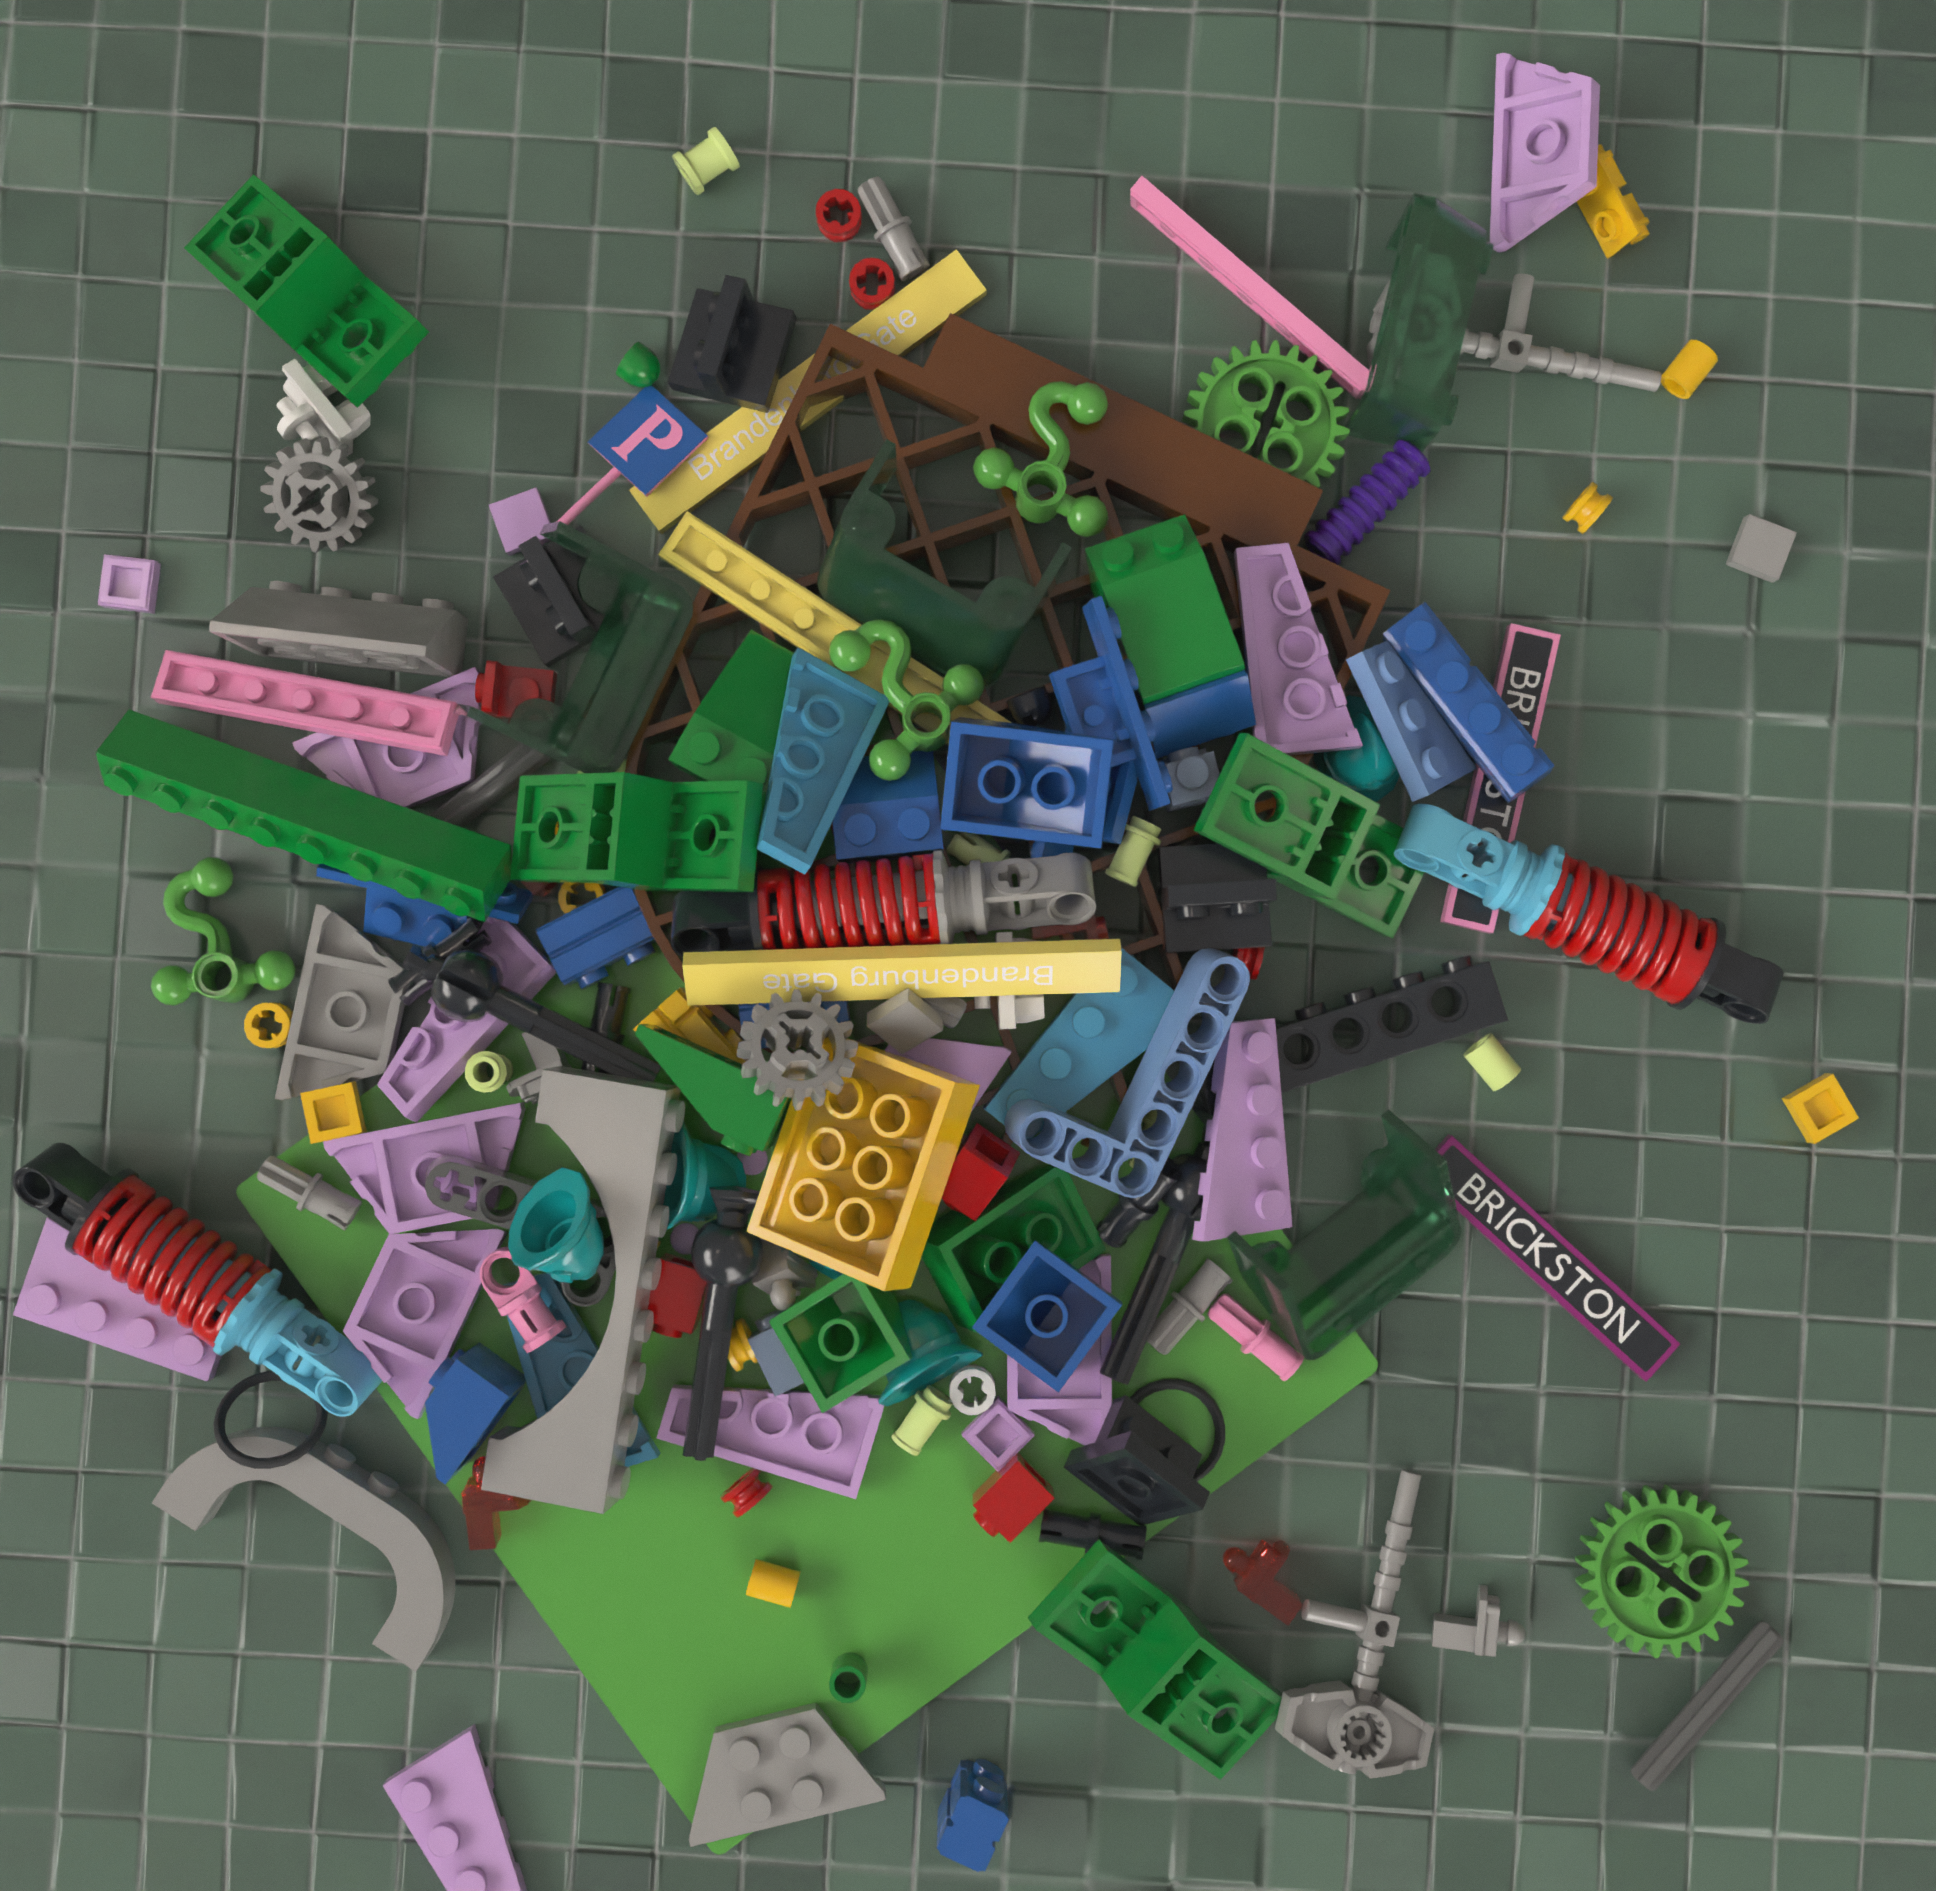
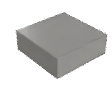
M1748 514L1742 519L1725 565L1773 583L1780 578L1797 532Z
M907 988L867 1012V1027L899 1053L904 1054L943 1031V1016Z

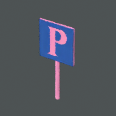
M652 385L645 387L588 441V444L606 459L613 468L547 530V537L550 539L555 538L621 474L648 497L709 438L708 435Z

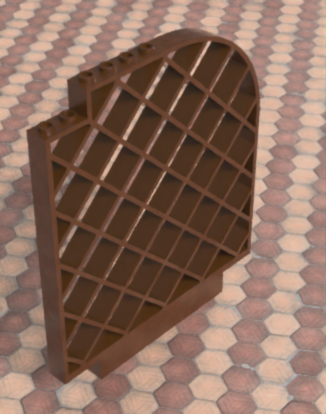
M952 313L949 314L924 367L830 324L726 534V537L744 547L756 522L812 503L833 567L795 579L794 581L815 595L841 586L852 619L861 625L866 622L852 582L925 557L947 623L908 636L912 648L911 655L955 641L962 664H969L979 671L967 636L1038 612L1058 669L1072 666L1074 664L1053 606L1093 593L1089 574L1046 588L1023 524L1028 521L1020 515L1016 508V501L1012 490L1006 486L995 489L1001 509L930 533L908 470L976 446L980 447L981 452L989 448H996L993 439L1039 461H1046L1050 452L1049 447L1035 431L1029 418L1028 408L1032 396L1040 387L1050 382L1063 381L1076 386L1089 382L1101 387L1108 401L1106 414L1098 422L1088 425L1078 423L1071 417L1067 405L1063 403H1054L1049 409L1050 416L1064 431L1069 440L1070 456L1063 472L1081 480L1068 485L1065 493L1076 499L1085 495L1095 496L1105 504L1108 512V521L1103 531L1107 541L1123 536L1109 494L1165 521L1185 514L1194 534L1197 535L1196 538L1204 554H1206L1244 662L1245 655L1237 582L1225 549L1234 553L1235 549L1240 547L1289 543L1304 587L1312 590V592L1307 593L1311 603L1310 609L1313 610L1319 607L1339 663L1334 674L1337 682L1341 684L1342 690H1344L1352 673L1346 659L1362 652L1391 591L1297 546L1321 497L1322 489ZM833 358L855 368L854 370L823 380ZM878 384L966 426L900 448ZM866 392L888 453L814 477L799 434L801 431L800 426L809 407L843 396L844 400ZM791 449H793L804 482L770 493ZM896 475L917 538L844 562L822 499ZM1051 491L1034 498L1043 501L1052 498L1054 495ZM1009 528L1031 594L960 618L938 553ZM701 585L640 712L627 755L626 773L644 776L651 745L682 735L694 712L702 702L688 661L700 635L750 618V616L730 603L714 607L719 596ZM1341 604L1362 614L1353 634L1350 632ZM759 623L763 636L777 643L773 631ZM681 676L692 711L659 722ZM1052 683L1045 684L1050 699H1057ZM984 686L983 694L978 701L1002 717L1011 715L1006 701L1022 693L991 703ZM887 706L885 713L894 737L889 739L895 740L903 732V727L898 713ZM918 728V729H917V730H919L920 732H926V731L923 730L922 728ZM877 743L869 745L863 757L869 756L874 745ZM1198 744V745H1195V746H1192V747H1198V749L1200 750L1199 744ZM1313 753L1290 756L1308 765ZM1274 797L1254 805L1257 816L1267 814L1264 819L1265 821L1274 814L1276 809ZM1206 803L1201 804L1203 809ZM1127 818L1126 824L1129 825L1130 821L1129 818ZM832 822L831 825H830V828H831V831H832V834H833V837H834L833 822ZM1193 825L1158 837L1162 842L1160 846L1154 845L1150 854L1158 852L1160 847L1175 846L1203 835L1193 831L1196 826ZM1025 840L1031 856V849L1035 841ZM943 843L944 857L950 867L951 863ZM1115 853L1090 861L1092 874L1109 868ZM836 854L813 861L809 868L811 878L814 877V869L818 864H826L830 867V871L835 870V866L838 864ZM756 857V867H760ZM849 864L851 877H856L855 865ZM1144 866L1136 888L1154 936L1121 948L1132 956L1158 947L1172 989L1175 991L1183 970L1177 953L1164 952L1162 911L1146 866ZM795 869L788 870L790 872L791 885L794 884ZM634 889L652 936L670 966L684 982L683 957L672 949L671 937L667 932V928L672 927L673 911L660 915L652 891ZM1055 925L1060 940H1075L1070 925ZM962 931L966 943H979L975 931ZM990 996L989 1009L1002 1046L1012 1051L1007 1060L1011 1071H1013L1020 1062L1010 1030H999L997 996ZM974 999L965 1002L967 1006L964 1014L978 1010L974 1007ZM705 1005L718 1019L740 1034V1019L724 1005ZM877 1034L856 1040L872 1047L886 1042ZM763 1048L767 1052L773 1053L770 1048ZM1121 1069L1109 1078L1119 1107L1128 1090ZM999 1087L986 1091L975 1107L986 1104ZM1004 1130L1001 1140L1011 1146L1013 1141ZM963 1134L960 1145L966 1139L967 1135ZM1089 1138L1082 1139L1080 1144L1089 1148Z

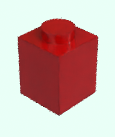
M977 1123L958 1148L941 1199L952 1210L963 1213L976 1221L1009 1177L1020 1152Z
M665 1253L660 1258L662 1268L658 1285L655 1290L650 1291L648 1310L654 1313L652 1328L654 1332L672 1338H682L683 1332L692 1334L699 1325L707 1282L699 1277L692 1264V1260Z
M1018 1452L999 1472L995 1471L973 1493V1506L977 1509L973 1513V1517L989 1535L995 1537L1000 1533L1011 1543L1055 1499L1053 1487Z

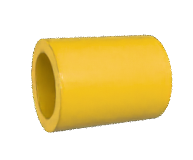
M1689 340L1662 374L1661 384L1674 396L1688 399L1718 362V357L1706 344L1698 340Z
M756 1559L745 1595L791 1608L801 1571Z

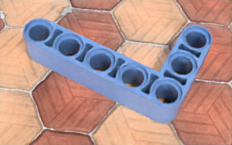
M1214 948L1201 949L1193 954L1185 967L1108 1131L1038 1100L1024 1099L1012 1105L1006 1113L1004 1124L1009 1138L1031 1157L1122 1196L1137 1198L1150 1192L1165 1165L1248 990L1250 976L1245 963L1232 955ZM1223 964L1225 968L1224 978L1218 985L1212 987L1210 982L1211 974L1217 966ZM1201 1013L1202 1023L1200 1028L1195 1033L1188 1035L1187 1026L1189 1020L1195 1014ZM1179 1061L1180 1068L1177 1076L1172 1081L1165 1083L1164 1074L1166 1069L1173 1062ZM1151 1110H1157L1155 1123L1147 1130H1142L1141 1123L1144 1116ZM1037 1118H1044V1126L1040 1134L1034 1138L1026 1139L1025 1132L1030 1122ZM1089 1138L1090 1144L1086 1153L1079 1158L1073 1159L1072 1151L1076 1143L1082 1139ZM1130 1158H1134L1135 1163L1130 1174L1118 1178V1171L1122 1163Z

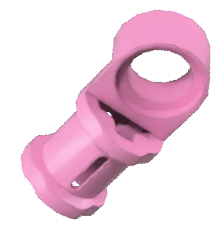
M502 1247L493 1251L483 1261L480 1267V1280L501 1316H509L525 1341L523 1349L526 1353H529L552 1339L567 1326L563 1320L555 1319L539 1295L542 1288L532 1275L531 1270L529 1271L518 1266L520 1277L517 1283L511 1286L501 1285L494 1279L492 1275L494 1261L499 1258H509L512 1260L509 1248Z

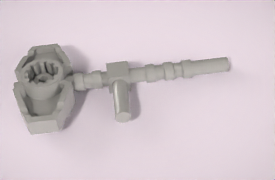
M1410 249L1397 267L1373 309L1374 314L1369 332L1373 333V339L1366 346L1369 369L1376 376L1374 392L1378 404L1409 411H1415L1421 405L1441 374L1451 353L1462 355L1465 352L1472 354V357L1487 359L1489 357L1491 358L1489 367L1519 373L1525 366L1542 368L1544 372L1558 374L1561 372L1566 373L1568 377L1582 379L1585 377L1592 379V382L1607 384L1609 382L1652 392L1658 390L1662 373L1660 371L1617 363L1611 358L1601 356L1593 358L1589 357L1587 353L1577 351L1569 353L1564 352L1563 348L1553 346L1545 348L1531 345L1533 335L1525 334L1534 277L1529 274L1521 273L1514 275L1505 328L1496 337H1493L1491 333L1481 331L1478 333L1469 332L1467 328L1457 326L1451 328V323L1459 316L1454 283L1450 278V267L1447 257Z
M1401 1470L1391 1518L1387 1520L1385 1533L1387 1534L1385 1545L1381 1546L1379 1559H1381L1379 1571H1376L1373 1582L1376 1586L1371 1606L1361 1604V1609L1355 1610L1306 1599L1302 1606L1303 1620L1355 1631V1634L1363 1639V1644L1359 1646L1357 1655L1359 1660L1357 1670H1354L1351 1684L1353 1688L1337 1680L1283 1691L1275 1730L1284 1738L1334 1771L1337 1769L1348 1774H1356V1770H1361L1369 1778L1401 1774L1405 1770H1416L1426 1767L1434 1734V1728L1399 1702L1377 1690L1380 1678L1377 1676L1379 1666L1383 1665L1385 1656L1383 1648L1384 1645L1394 1647L1400 1616L1392 1612L1395 1593L1400 1588L1402 1578L1399 1575L1401 1566L1405 1565L1407 1556L1405 1548L1407 1540L1411 1538L1413 1529L1411 1521L1422 1476L1411 1471Z

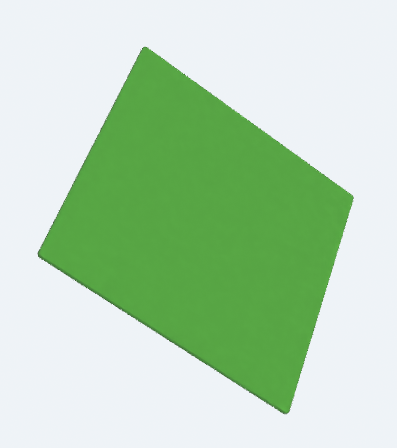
M886 713L883 714L869 745L894 737ZM898 714V715H899V718H900V721H901V724H902V727H903V719H902V716H901L900 714ZM934 757L941 817L946 772ZM760 814L759 831L761 826L762 814ZM829 828L814 861L836 854L831 828ZM947 830L942 832V839L946 850L955 835H961L959 831ZM978 834L1003 852L992 835ZM715 838L709 841L710 847L714 843ZM757 850V859L762 869H793ZM948 854L951 866H967L953 855ZM898 859L890 860L892 873H897ZM869 862L872 875H876V862ZM835 870L830 871L831 879L835 878ZM1013 873V887H1018L1017 874ZM652 891L660 915L673 911V900L681 891ZM1015 901V902H1014L1015 914L1019 915V914H1020L1019 901ZM1055 925L1029 927L1022 930L988 931L987 935H976L979 943H995V935L999 932H1012V938L1060 941ZM672 927L667 928V932L669 933L670 937ZM963 932L955 933L953 944H965L966 940ZM657 942L652 944L655 950L654 954L630 966H627L625 960L622 959L606 967L609 977L600 982L613 984L609 1000V1006L611 1007L616 986L631 988L621 1029V1034L625 1035L623 1046L657 1062L637 1038L633 1029L680 987L685 988V983L670 966ZM556 973L531 1000L590 1028L598 983L581 990L578 982L573 985H564ZM1074 993L1044 994L1045 1018L1028 1023H1017L1016 1029H1009L1020 1061ZM958 997L965 1002L974 999V997ZM889 999L848 1001L850 1019L853 1024V1029L848 1039L856 1041L876 1034L867 1027V1012ZM738 1004L724 1005L740 1019ZM989 1008L978 1009L964 1014L954 1028H948L943 1025V1031L931 1037L989 1046H1002ZM715 1015L712 1017L725 1033L730 1029L728 1025ZM508 1024L484 1050L504 1055L510 1060L513 1066V1074L509 1081L506 1080L504 1085L493 1092L482 1093L474 1090L468 1084L464 1071L418 1122L524 1102L521 1096H510L506 1088L509 1082L537 1070L522 1036L524 1031ZM884 1042L873 1047L885 1051L889 1044ZM788 1046V1049L793 1052H796L799 1049L805 1052L807 1051V1049L803 1046H800L798 1049L795 1050L791 1049ZM761 1049L767 1063L770 1060L771 1053ZM1146 1050L1121 1069L1127 1089ZM564 1052L572 1068L581 1069L583 1061ZM1008 1060L1005 1061L986 1091L1000 1087L1012 1071ZM488 1063L486 1072L488 1077L492 1079L494 1069ZM661 1067L654 1082L677 1086ZM1166 1072L1164 1074L1165 1083L1172 1081ZM1110 1079L1098 1086L1065 1113L1108 1131L1119 1109ZM377 1084L360 1096L367 1132L416 1123L405 1118ZM680 1090L679 1100L685 1103L684 1122L691 1137L699 1139L703 1143L725 1148L737 1156L739 1152L721 1144L724 1134L712 1130ZM524 1102L526 1110L508 1172L539 1181L562 1167L583 1174L590 1190V1197L600 1200L586 1170L568 1145L549 1125L535 1122L538 1103ZM986 1104L974 1107L970 1113L964 1134L968 1136L978 1123L1001 1139L1005 1126L983 1109ZM1192 1108L1168 1156L1171 1159L1179 1154L1189 1153L1193 1155L1198 1143L1202 1142L1204 1124ZM1144 1122L1141 1123V1129H1143ZM308 1134L277 1158L311 1177H314L317 1173L322 1174L323 1181L345 1194L347 1193L362 1201L359 1211L345 1231L307 1209L303 1211L297 1210L298 1202L260 1182L257 1179L258 1171L237 1187L236 1194L328 1323L336 1331L347 1337L343 1329L389 1233L375 1216L374 1208L370 1202L362 1199L351 1185L350 1181L352 1179L334 1156L330 1157L326 1152L323 1141L311 1144ZM1081 1140L1073 1148V1159L1081 1157L1088 1150L1087 1147L1080 1144ZM1013 1142L1011 1147L1019 1151L1020 1155L1009 1177L1002 1186L1050 1164L1031 1157ZM771 1147L765 1150L768 1157L765 1169L756 1175L746 1174V1188L756 1191L761 1190L772 1157ZM1132 1158L1122 1163L1118 1171V1178L1130 1174L1133 1168L1129 1166V1162ZM1069 1173L1095 1227H1097L1098 1223L1107 1216L1119 1201L1118 1193ZM508 1186L503 1188L498 1205L499 1210L509 1207L515 1200L516 1193ZM942 1199L934 1222L952 1210ZM1161 1200L1158 1202V1212L1152 1219L1142 1221L1123 1247L1115 1248L1102 1240L1106 1251L1101 1254L1111 1255V1294L1122 1301V1306L1111 1320L1112 1341L1169 1209ZM754 1208L748 1215L747 1224L750 1222ZM714 1216V1218L709 1219V1221L716 1220L717 1216ZM472 1218L395 1234L502 1229L508 1232L501 1245L502 1248L508 1247L510 1229ZM596 1218L602 1229L604 1239H607L611 1235L608 1218ZM680 1221L667 1229L662 1238L658 1237V1241H661V1244L656 1251L655 1258H661L665 1253L692 1260L691 1254H681L672 1247L670 1241L671 1233L675 1227L683 1223L693 1224L700 1229L709 1221ZM1281 1229L1204 1242L1192 1240V1233L1157 1318L1173 1301L1174 1298L1171 1296V1293L1173 1291L1179 1293L1208 1258L1233 1280L1217 1298L1224 1293L1229 1294L1260 1321L1264 1319L1270 1321V1329L1296 1351L1304 1355L1302 1364L1288 1380L1282 1381L1279 1378L1280 1376L1251 1352L1245 1355L1240 1350L1242 1345L1209 1318L1207 1313L1210 1306L1202 1314L1206 1319L1203 1322L1197 1320L1168 1354L1163 1355L1146 1341L1128 1385L1112 1379V1403L1114 1399L1125 1395L1130 1398L1139 1388L1161 1379H1181L1192 1382L1204 1389L1215 1400L1222 1412L1225 1423V1444L1222 1455L1215 1467L1204 1478L1197 1481L1209 1490L1210 1494L1374 1374L1378 1368L1377 1359ZM794 1253L799 1258H801L802 1260L811 1265L808 1258L801 1256L797 1253ZM921 1257L911 1288L891 1290L898 1303L906 1300L922 1302L926 1307L937 1313L942 1312L947 1316L955 1327L961 1342L983 1353V1356L969 1365L976 1364L982 1366L991 1373L995 1381V1398L999 1396L1007 1404V1354L981 1334L956 1324ZM499 1258L493 1263L492 1275L499 1284L503 1285L518 1280L520 1270L511 1259ZM534 1269L531 1270L532 1275H536L543 1272ZM616 1269L609 1289L602 1300L587 1307L573 1304L598 1348L607 1330L613 1307ZM817 1270L816 1286L814 1288H801V1294L796 1296L793 1305L830 1283L833 1279ZM596 1271L595 1275L587 1280H573L570 1284L576 1289L589 1288L597 1280L598 1272ZM752 1280L749 1283L738 1286L732 1329L736 1326L735 1321L743 1318L751 1332L758 1330L755 1324L756 1320L777 1310L771 1302L770 1295L753 1285ZM482 1286L449 1358H452L459 1349L467 1352L480 1342L524 1374L507 1316H501L494 1302ZM702 1315L697 1329L692 1334L683 1332L682 1338H672L652 1330L649 1340L642 1344L640 1362L646 1364V1376L640 1394H635L633 1407L661 1454L658 1458L629 1466L631 1475L625 1497L619 1499L604 1514L481 1490L489 1437L507 1425L520 1428L537 1419L527 1383L470 1462L446 1484L691 1824L693 1823L716 1726L817 1703L831 1719L835 1731L840 1736L845 1737L859 1754L1033 1626L1027 1617L1085 1555V1549L1039 1542L1043 1511L1011 1543L1000 1533L995 1537L989 1535L973 1517V1513L977 1510L973 1506V1493L996 1470L961 1435V1432L978 1415L961 1413L952 1405L949 1409L951 1417L948 1420H941L921 1448L920 1454L915 1456L903 1450L891 1438L892 1434L897 1431L916 1403L915 1394L904 1401L884 1406L856 1499L760 1470L758 1475L760 1481L764 1483L769 1481L773 1487L755 1506L742 1516L736 1518L732 1513L734 1505L729 1501L724 1503L720 1496L752 1467L716 1456L706 1458V1461L695 1460L694 1457L682 1455L683 1446L656 1438L671 1388L674 1384H693ZM727 1360L724 1387L771 1389L758 1362L753 1363L751 1360L744 1362V1368L736 1372L729 1360ZM954 1373L930 1386L937 1388L950 1398L949 1384ZM886 1375L855 1394L881 1395L888 1383ZM973 1376L971 1377V1383L968 1382L967 1378L960 1382L959 1386L964 1390V1401L974 1403V1396L977 1397L978 1401L985 1397L986 1393L981 1390L982 1379ZM382 1381L376 1389L435 1469L426 1408L421 1418L416 1419L410 1416L404 1409L406 1406L387 1382L384 1383ZM805 1383L790 1389L793 1391H809ZM1165 1389L1152 1393L1138 1404L1202 1454L1197 1469L1206 1461L1214 1444L1215 1427L1210 1412L1197 1397L1181 1390ZM1019 1416L1035 1433V1436L1019 1453L1053 1487L1055 1499L1046 1508L1052 1511L1090 1517L1091 1512L1100 1513L1101 1519L1138 1525L1064 1468L1070 1451L1084 1445L1070 1438L1066 1439L1034 1420L1029 1421ZM1180 1516L1147 1524L1145 1542ZM756 1559L801 1571L791 1608L745 1595ZM852 1652L860 1655L867 1664L866 1688L859 1700L853 1703H842L832 1696L829 1689V1680L835 1659L841 1654ZM849 1671L838 1675L840 1680L849 1684L859 1680L855 1673ZM751 1833L706 1844L714 1854L721 1855Z

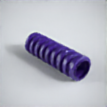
M1398 440L1393 445L1394 452L1387 451L1382 456L1383 463L1376 462L1371 467L1372 474H1364L1360 478V486L1353 485L1348 491L1350 497L1343 496L1337 502L1338 509L1331 508L1326 513L1327 520L1320 519L1315 524L1316 531L1309 530L1304 535L1305 544L1309 551L1339 565L1341 563L1340 556H1348L1352 552L1351 545H1359L1364 540L1363 533L1370 534L1375 528L1374 521L1381 522L1386 517L1385 510L1392 511L1397 506L1396 499L1403 500L1408 495L1407 488L1414 489L1420 483L1419 477H1426L1431 472L1426 456L1412 443Z

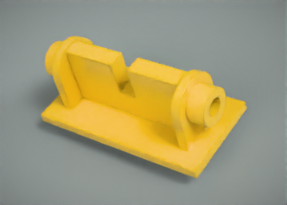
M1599 144L1597 187L1576 202L1608 259L1628 243L1633 245L1646 238L1650 234L1646 227L1650 221L1647 217H1644L1632 193L1622 196L1619 189L1627 183L1613 159L1612 151H1605L1602 144Z

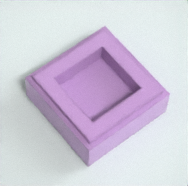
M537 488L489 504L503 547L509 556L521 552L518 546L534 536H537L543 543L557 539V537L550 539L546 535L547 530L552 524L540 491Z
M104 554L98 605L110 609L155 614L161 563L155 560Z
M997 1396L989 1409L979 1414L961 1432V1435L999 1472L1035 1436V1433L1017 1414L1009 1411L1007 1404Z

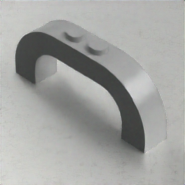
M281 1427L248 1428L227 1435L229 1442L238 1451L256 1458H271L288 1453L302 1444L309 1436L296 1430ZM217 1441L191 1455L169 1476L152 1504L194 1531H197L215 1517L236 1484L251 1480H263L282 1486L376 1546L384 1553L392 1565L396 1576L397 1595L390 1616L372 1644L415 1672L428 1658L444 1632L451 1615L455 1596L453 1559L445 1537L438 1525L420 1505L398 1491L399 1485L391 1477L377 1471L371 1474L354 1463L356 1458L347 1449L336 1444H329L327 1446L321 1441H318L309 1452L298 1460L285 1466L271 1469H254L242 1466L229 1459L219 1448Z

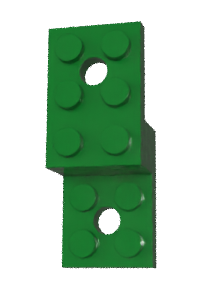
M254 174L184 247L189 254L357 408L378 390L387 376L404 358L413 353L416 346L429 333L412 314L366 277L326 234ZM364 337H366L365 340H364L360 345L357 346V344L359 343V341H360L361 339H363Z
M1239 733L1193 830L1267 868V877L1276 879L1277 882L1384 937L1392 939L1425 873L1407 867L1395 858L1394 851L1404 828L1376 814L1381 804L1248 733ZM1268 790L1276 800V809L1268 820L1262 821L1258 818L1254 805L1258 795ZM1368 856H1373L1378 863V874L1371 883L1365 884L1359 874L1360 864Z
M626 772L520 776L510 879L524 882L599 883L650 891L753 892L763 783L750 780L669 782ZM557 821H559V830L555 837V827ZM713 828H715V829H716L715 841H714V843L712 844V846L710 847V844H709L710 832H711V830H712Z
M1100 1539L1027 1617L1036 1631L1100 1675L1128 1716L1219 1780L1226 1775L1277 1719L1282 1693L1222 1648L1192 1609ZM1109 1601L1102 1612L1098 1614L1091 1613L1096 1605ZM1229 1707L1219 1719L1214 1718L1220 1710Z

